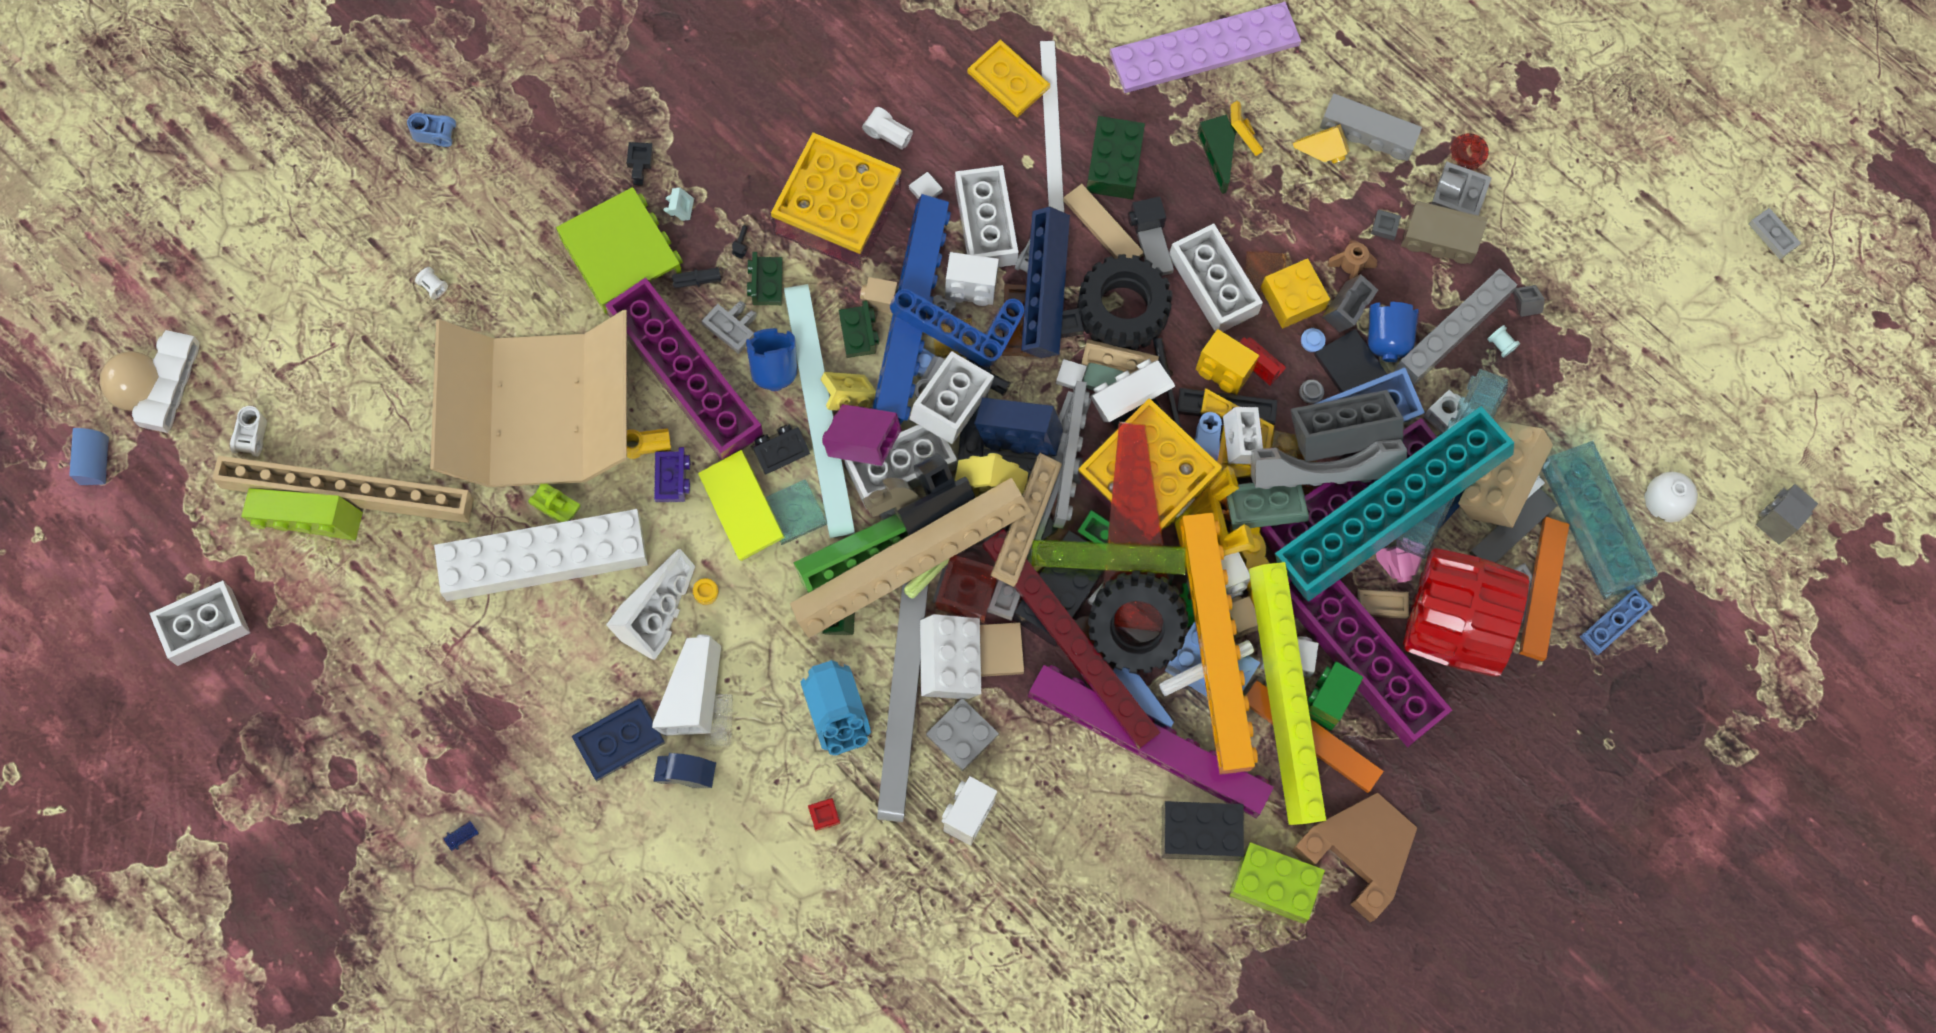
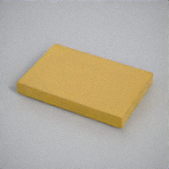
M1001 39L967 69V73L1017 118L1050 89V83Z

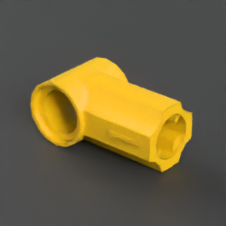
M668 428L642 432L635 429L627 430V443L630 441L638 442L636 447L627 446V458L629 459L639 458L642 454L671 451Z

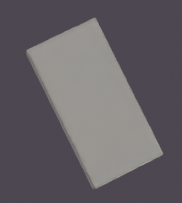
M1158 227L1138 232L1137 236L1140 247L1144 252V260L1147 259L1152 262V268L1154 269L1159 267L1163 275L1172 274L1174 268L1162 228Z

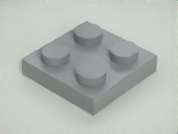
M962 698L926 733V736L963 772L999 736V733Z

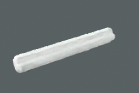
M1249 640L1238 644L1241 659L1254 652V648ZM1202 663L1160 683L1159 686L1162 693L1167 696L1203 678Z

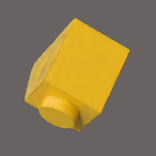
M1341 124L1300 138L1293 143L1295 149L1323 162L1331 160L1332 164L1346 159L1345 155L1350 151Z

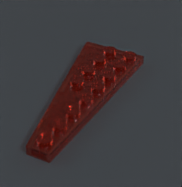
M1119 423L1103 588L1110 579L1115 580L1119 574L1124 572L1126 575H1131L1132 571L1140 570V574L1147 575L1148 571L1153 572L1156 578L1161 579L1163 576L1169 580L1145 424ZM1133 601L1118 608L1114 617V624L1116 627L1161 632L1163 619L1159 611L1152 605L1141 601Z

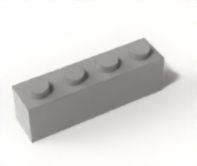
M1334 93L1320 125V128L1328 129L1341 124L1345 138L1349 141L1364 144L1374 151H1382L1390 154L1395 159L1405 161L1409 160L1422 129L1421 126Z

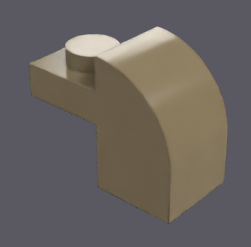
M884 479L882 481L885 489L876 490L868 497L863 498L865 507L872 517L893 508L895 514L902 522L897 510L920 498L903 479Z

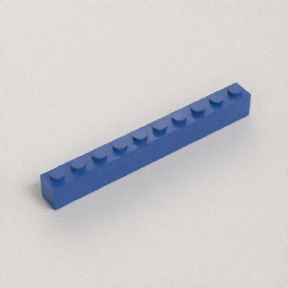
M921 194L914 209L897 292L902 289H908L933 303V297L930 296V293L937 283L938 275H934L935 268L939 267L942 259L939 249L940 246L943 247L946 239V233L943 232L944 225L947 226L951 212L947 211L948 201ZM898 299L900 306L908 307V303L905 300ZM919 312L922 319L929 320V318H925L926 312ZM892 313L872 409L897 413L901 425L903 421L908 420L911 407L907 405L909 398L913 397L915 391V384H912L913 376H916L919 370L920 362H917V356L923 350L924 340H921V330Z

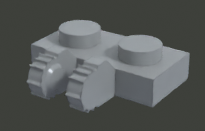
M738 302L729 312L717 304L702 320V325L739 354L747 346L746 340L754 338V332L747 327L755 320L757 313L751 310L739 321L736 318L745 309V303Z

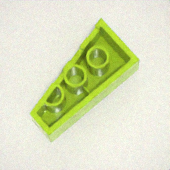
M249 488L241 517L249 521L250 526L258 529L270 527L280 531L289 530L356 541L363 512L337 495Z

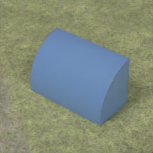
M73 428L69 476L79 485L106 484L109 437L100 431Z

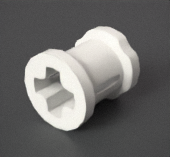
M431 267L423 269L415 279V283L423 286L429 292L432 299L439 298L448 288L447 283L441 281L434 274V270Z

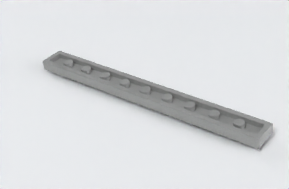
M1070 391L1067 393L1059 415L1063 433L1057 456L1048 455V457L1060 463L1063 462L1073 392ZM1091 398L1088 400L1087 407L1083 406L1082 414H1087ZM1062 466L1026 558L1031 565L1058 494ZM999 580L988 612L1012 621L1020 594L1013 586Z

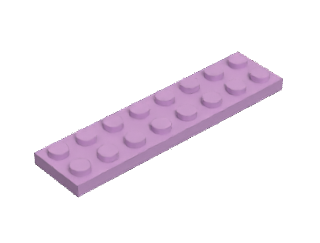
M1286 2L1115 47L1110 49V56L1123 91L1128 93L1300 46L1301 39Z

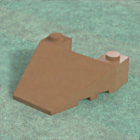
M1376 793L1312 827L1291 852L1302 862L1314 866L1329 849L1333 851L1368 883L1350 905L1371 923L1378 918L1394 899L1417 827L1379 793Z

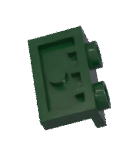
M752 252V260H748L747 265L748 274H752V282H747V297L752 298L753 305L782 306L783 258L758 257V252Z
M862 301L863 306L839 310L846 358L875 354V345H879L877 330H872L871 324L875 322L874 309L868 307V301Z

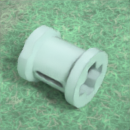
M1505 325L1496 330L1487 339L1497 346L1502 352L1501 356L1503 358L1520 345L1519 341H1515L1507 333Z

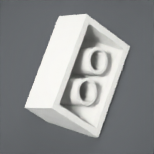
M1147 359L1137 365L1139 370L1131 374L1127 370L1115 377V383L1108 386L1105 382L1093 389L1095 393L1090 397L1103 422H1110L1144 404L1149 398L1153 399L1175 387L1173 381L1158 360L1151 362L1150 359Z

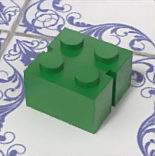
M1335 662L1332 668L1327 666L1315 684L1319 689L1314 688L1307 698L1310 719L1331 731L1342 718L1363 676L1338 662Z

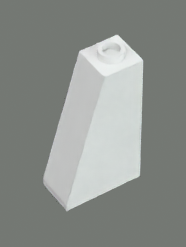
M701 634L697 638H687L653 721L652 728L664 736L711 733L721 645L713 640L711 636Z

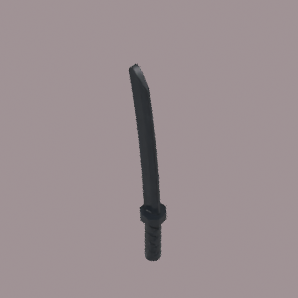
M1154 339L1156 356H1159L1158 361L1169 377H1172L1173 371L1169 370L1162 342L1163 339ZM1171 388L1166 392L1173 421L1181 427Z

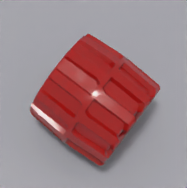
M1438 548L1432 549L1418 582V593L1412 601V611L1405 629L1404 649L1407 652L1453 668L1493 677L1500 676L1509 661L1522 623L1529 592V576L1520 571L1476 556Z

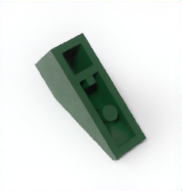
M1226 114L1200 122L1197 132L1222 194L1227 193L1230 183L1234 139L1236 136V130L1231 125Z

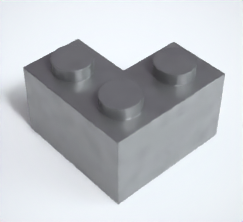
M1796 484L1788 490L1784 487L1774 497L1775 500L1760 512L1761 520L1756 524L1778 545L1798 531L1813 514V509L1818 505L1814 499Z

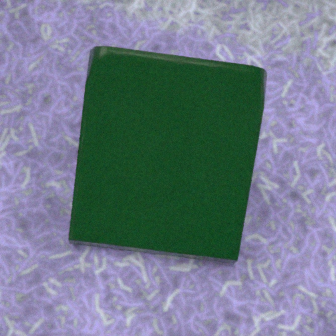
M855 612L824 629L822 634L853 635Z

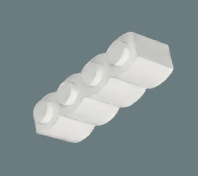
M165 330L163 335L158 338L156 345L158 353L153 359V363L159 378L148 398L139 401L132 411L133 421L139 427L165 433L170 431L175 419L176 410L183 396L184 387L191 373L192 364L199 350L200 343L195 336Z

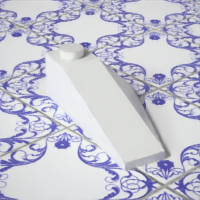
M677 549L620 605L606 624L607 627L621 642L655 660L670 639L672 632L669 630L672 621L679 614L680 610L677 607L681 596L686 594L695 565L681 549Z

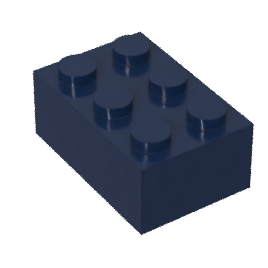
M982 397L975 421L976 428L985 446L991 450L999 451L1004 449L1018 454L1028 452L1035 453L1036 455L1042 453L1046 456H1057L1063 428L1054 406Z

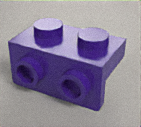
M679 447V452H655V502H685L686 494H690V479H686V470H690L691 461L690 455H686L684 447Z

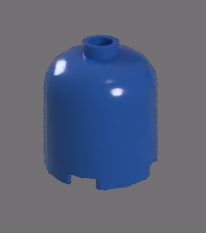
M1390 302V306L1380 307V303L1372 304L1369 307L1368 346L1372 353L1383 357L1382 360L1385 362H1397V358L1405 357L1415 345L1419 309L1413 310V305L1401 302Z
M777 328L763 329L755 332L754 338L746 340L752 380L760 388L771 391H779L792 384L797 376L795 336L790 331H787L786 334L778 333Z

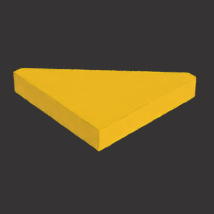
M1238 101L1232 103L1231 125L1254 155L1257 156L1263 152V148L1253 136L1255 132L1248 118L1243 119L1241 115V103Z

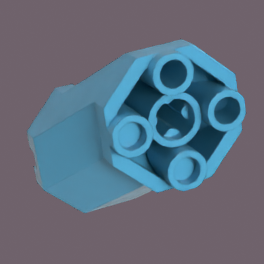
M831 660L811 667L808 671V678L806 680L803 678L800 683L821 748L828 750L830 755L836 756L865 746L871 729L850 666L844 664V667L839 666L838 662Z

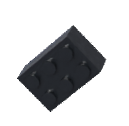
M1165 801L1162 805L1161 858L1240 861L1244 857V804Z

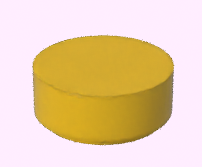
M708 578L698 580L692 590L695 600L702 605L712 604L716 601L719 594L716 583Z

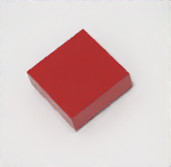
M833 798L808 805L815 832L840 824Z

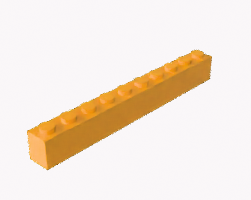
M1213 513L1182 516L1179 522L1219 773L1228 774L1251 771L1255 767V763L1258 762L1256 748L1251 745L1250 737H1253V726L1251 721H1247L1246 711H1249V701L1247 696H1243L1242 686L1245 685L1243 670H1239L1238 660L1241 659L1239 645H1235L1233 635H1236V623L1234 619L1231 620L1229 610H1232V599L1230 594H1226L1225 585H1228V575L1226 569L1222 570L1221 560H1224V550L1222 545H1218L1217 535H1220L1219 522L1214 520Z

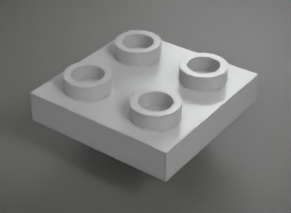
M1446 162L1431 204L1479 216L1492 177Z

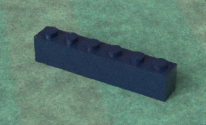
M1051 206L1032 211L1021 351L1039 358L1060 354L1070 215Z

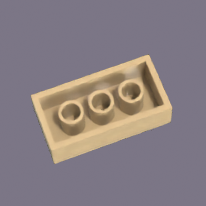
M1499 421L1498 425L1514 441V455L1466 488L1458 504L1469 519L1513 528L1553 444L1543 428Z

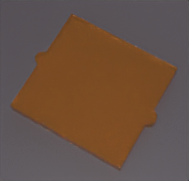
M1264 251V253L1246 252V276L1255 291L1263 293L1261 285L1264 278L1286 268V254L1269 253L1268 251Z

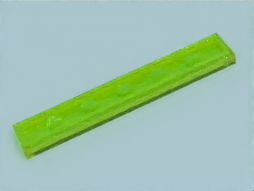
M1034 539L1032 542V566L1185 574L1186 547Z

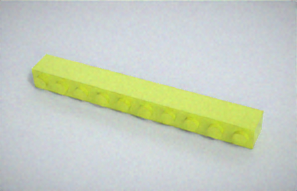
M1286 563L1259 565L1250 568L1249 574L1289 825L1326 821Z

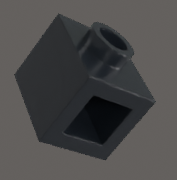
M1160 196L1132 202L1131 211L1128 212V220L1130 226H1134L1136 234L1140 231L1158 227L1164 228L1166 214Z

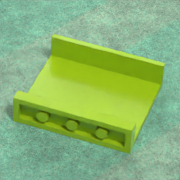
M633 187L556 227L559 238L605 314L608 313L605 304L645 277L650 282L673 269L676 274L682 273L680 264L683 262L676 250L672 252L669 247L671 244L669 237L665 231H659L657 227L659 222L653 212L648 213L645 208L648 204L641 193L637 195Z

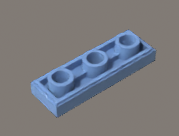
M1634 588L1583 633L1580 638L1598 656L1653 606ZM1614 618L1618 619L1620 624L1616 623Z

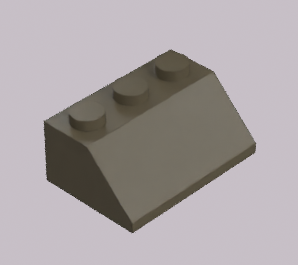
M1416 201L1406 221L1401 247H1405L1412 252L1421 251L1429 253L1437 258L1453 259L1461 264H1471L1477 254L1488 218Z

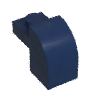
M679 753L658 756L653 782L659 784H682L691 788H712L716 762Z

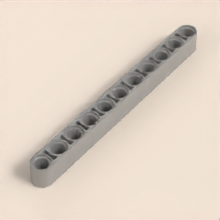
M909 582L902 585L877 820L896 822L904 821L921 660L920 620L925 618L928 594L927 585L915 598H909L904 593V588Z

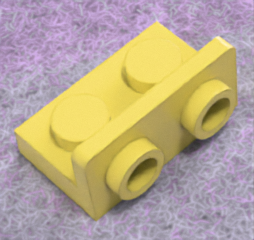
M824 372L820 379L831 395L826 404L828 410L839 411L842 404L870 408L875 399L876 390L865 375Z

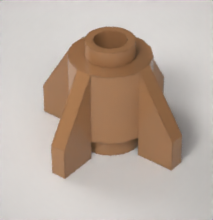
M1350 239L1344 252L1329 258L1328 267H1340L1341 265L1342 269L1350 274V280L1358 276V273L1363 268H1376L1377 259L1368 251L1364 244Z

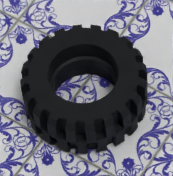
M1118 254L1117 259L1109 256L1104 258L1103 264L1097 262L1093 265L1092 271L1086 273L1084 281L1081 283L1077 309L1079 308L1083 322V330L1086 334L1092 333L1091 340L1137 351L1139 345L1145 348L1151 344L1152 339H1157L1161 335L1171 311L1172 291L1168 290L1170 286L1168 279H1162L1163 272L1159 267L1152 268L1153 263L1147 259L1145 262L1140 261V256L1132 255V258H1126V254ZM1128 288L1142 296L1146 302L1147 310L1136 318H1119L1106 310L1102 303V297L1112 289Z
M1140 570L1132 571L1131 575H1126L1124 572L1119 574L1117 579H1110L1105 583L1104 588L1098 591L1089 615L1090 640H1094L1093 647L1096 652H1102V659L1108 664L1112 661L1115 663L1116 669L1122 671L1123 667L1130 669L1129 673L1137 674L1138 669H1143L1145 674L1152 672L1153 667L1157 666L1158 669L1166 666L1168 660L1173 661L1178 650L1182 649L1185 643L1188 612L1186 611L1184 598L1179 596V590L1175 585L1171 587L1168 584V579L1163 576L1161 579H1158L1153 572L1148 571L1147 575L1140 574ZM1133 601H1141L1152 605L1159 611L1163 619V627L1160 634L1146 642H1134L1126 639L1118 632L1114 624V617L1118 608Z

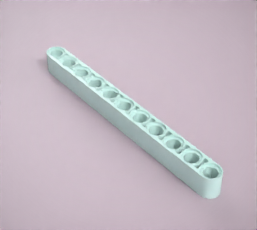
M805 284L784 288L791 331L795 336L796 358L829 537L835 538L852 535L855 532L842 461L838 458L828 457L822 443L823 434L832 423L833 413L832 410H828L826 407L829 400V392L820 380L825 371L809 286Z

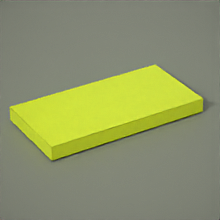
M740 450L698 473L740 561L785 538L744 451Z

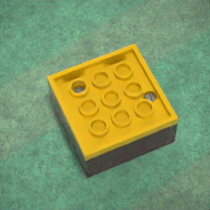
M812 133L771 212L774 234L861 270L901 192V169Z
M1149 398L1078 469V479L1146 544H1154L1221 473L1222 466Z

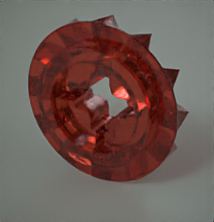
M1472 133L1458 136L1453 141L1450 149L1452 159L1457 161L1458 166L1462 165L1467 169L1474 167L1477 169L1485 163L1489 155V148L1485 140ZM1469 145L1471 152H1473L1470 158H1468L1467 152H1465Z

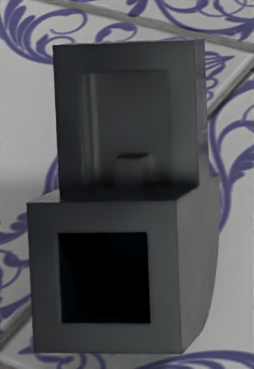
M938 453L914 465L915 474L921 481L926 496L931 493L934 494L954 483L947 462Z

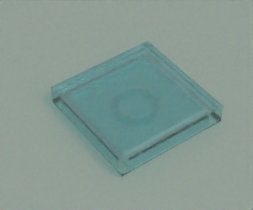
M806 479L766 497L785 536L784 539L780 540L781 545L827 525Z

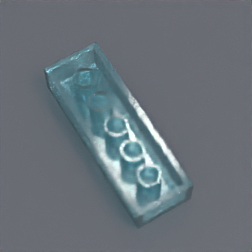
M1590 441L1549 456L1541 470L1566 522L1569 524V528L1603 599L1606 600L1646 585L1656 578L1658 573L1594 442Z

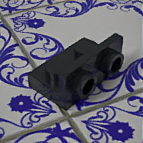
M786 424L777 429L778 433L770 437L768 434L754 439L755 444L750 447L754 451L765 475L810 454L798 426L794 425L791 427V424Z

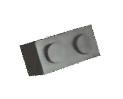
M1360 274L1345 282L1322 317L1338 332L1344 331L1356 324L1363 314L1364 308L1371 302L1378 289Z

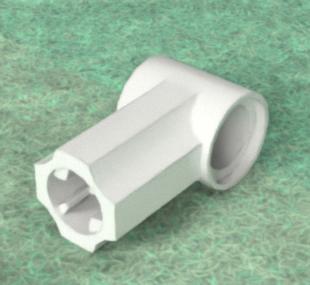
M875 107L862 126L864 132L874 139L882 138L901 150L906 148L913 135L912 130L893 120L892 116L880 107Z

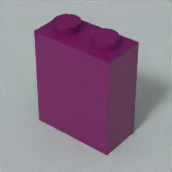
M842 404L838 413L834 415L830 427L824 432L822 437V443L827 456L882 466L901 432L897 413Z

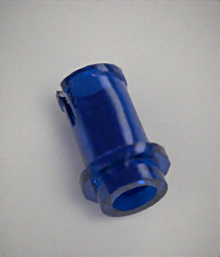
M469 820L452 833L447 832V836L443 839L449 849L453 851L454 849L459 850L460 845L479 835V833Z

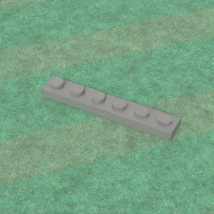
M1082 381L1076 382L1072 395L1053 527L1063 528L1066 520L1070 521L1073 506L1069 505L1070 497L1073 498L1075 494L1076 483L1072 482L1073 474L1077 475L1080 462V460L1075 458L1076 452L1081 451L1083 437H1079V431L1084 429L1086 414H1082L1083 406L1087 407L1089 392L1085 391L1087 382Z

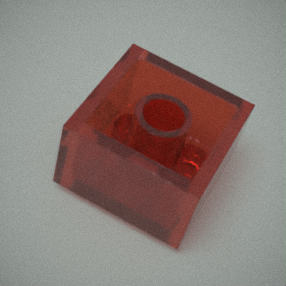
M957 555L951 557L936 599V609L961 617L980 618V622L985 623L988 608L999 580L991 576L994 567Z

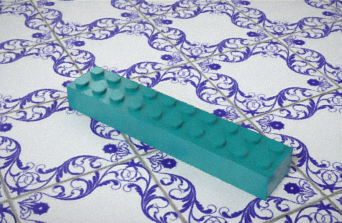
M1480 406L1275 553L1277 563H1286L1288 578L1309 602L1514 455V441L1486 410Z

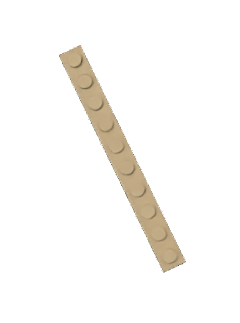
M219 455L212 478L221 489L248 492L249 488L337 495L356 508L469 523L474 501L470 492L464 489Z
M1010 478L790 603L796 620L808 638L1027 515L1031 510L1015 482Z

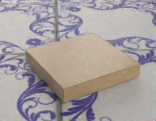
M1020 623L980 625L981 677L1024 674Z

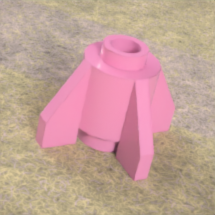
M1407 542L1402 545L1381 549L1376 553V558L1392 579H1397V582H1407L1413 580L1412 576L1417 574L1424 556L1423 543L1412 544V542Z

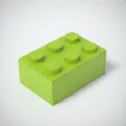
M1250 842L1245 847L1244 857L1241 859L1229 896L1304 924L1310 918L1325 870Z

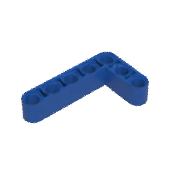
M908 289L899 290L890 303V310L895 316L983 367L992 366L1002 355L1024 314L1023 304L1017 299H1009L998 310L986 334ZM898 299L905 300L908 303V307L900 306ZM1006 309H1012L1015 317L1009 316ZM919 312H926L930 320L922 319ZM941 324L948 325L951 329V332H944L941 328ZM995 329L1002 330L1004 337H999L995 333ZM962 337H969L972 345L965 344ZM984 349L992 351L993 358L987 357Z

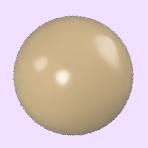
M134 351L122 352L110 358L103 366L100 374V387L103 395L112 405L122 410L133 411L134 406H137L139 401L148 398L159 376L153 359L149 356Z

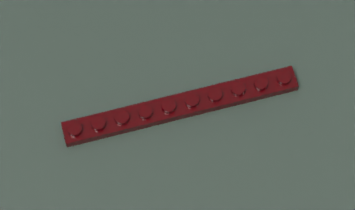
M1004 529L983 543L984 549L995 563L1007 535ZM1026 559L1014 588L1138 749L1142 748L1161 732L1107 662L1102 659L1103 657L1100 653L1096 652L1090 640Z

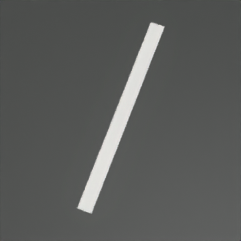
M1040 41L1042 77L1050 83V89L1043 94L1049 207L1051 206L1064 212L1055 41Z

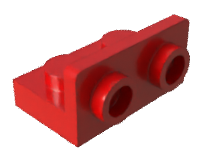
M1243 337L1239 341V343L1259 355L1253 372L1268 385H1271L1285 371L1286 367L1251 337L1248 339Z

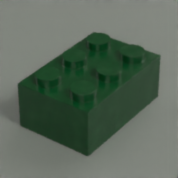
M1098 116L1086 187L1090 193L1133 200L1145 123Z

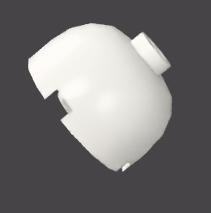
M1672 471L1664 472L1655 477L1649 483L1644 499L1646 507L1656 518L1659 516L1665 519L1666 522H1678L1692 512L1697 504L1698 493L1696 486L1690 478L1682 473Z

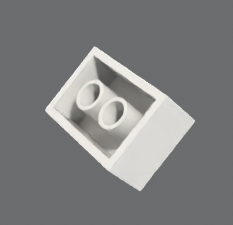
M951 351L913 404L909 419L953 444L980 405L982 397L985 398L989 392L994 376Z
M224 581L149 613L167 658L177 666L250 633L233 590Z
M933 614L920 620L921 696L970 699L981 695L980 618Z

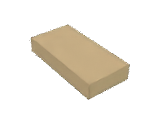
M1358 589L1357 600L1372 617L1405 619L1409 617V592Z

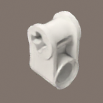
M246 406L238 412L235 429L230 441L232 453L246 452L256 457L260 455L267 421L255 407ZM257 416L254 423L248 424V420L251 417Z

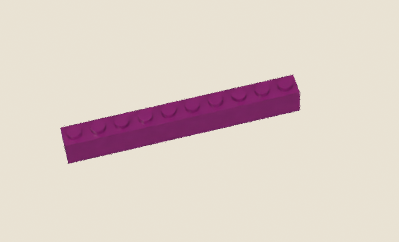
M1043 665L1029 691V698L1228 804H1244V812L1257 819L1261 814L1274 788L1269 785V780L1260 775H1255L1254 777L1246 771L1220 774L1215 751L1210 750L1207 752L1203 750L1198 742L1190 738L1185 740L1177 736V732L1168 726H1163L1162 728L1154 724L1161 733L1138 749L1096 693L1085 687L1086 684L1083 681L1074 677L1071 680L1064 676L1063 671L1052 665L1049 667Z

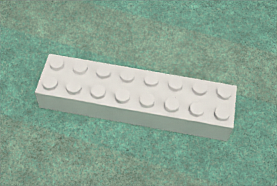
M637 509L434 545L440 593L446 601L648 565L641 518Z

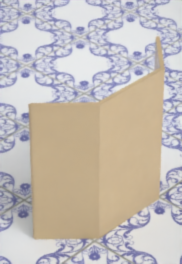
M622 310L585 334L491 338L436 319L431 470L486 487L587 482L627 460V310Z

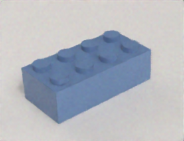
M1406 368L1315 403L1318 404L1387 390L1404 418V423L1425 413Z

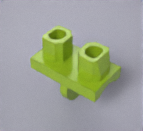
M540 484L536 493L528 500L530 505L559 523L571 521L581 508L579 503L548 484Z

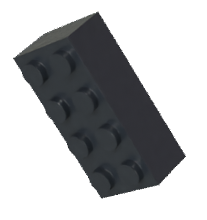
M1068 531L1039 576L1074 620L1108 569L1112 557L1071 531ZM1023 599L1014 612L1013 620L1056 647L1057 642Z

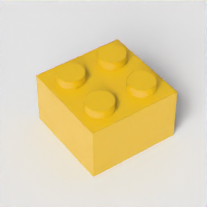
M1308 258L1266 276L1260 287L1282 329L1324 311L1330 301Z
M1217 329L1201 351L1195 370L1204 379L1213 380L1219 384L1223 391L1237 395L1252 374L1259 355Z

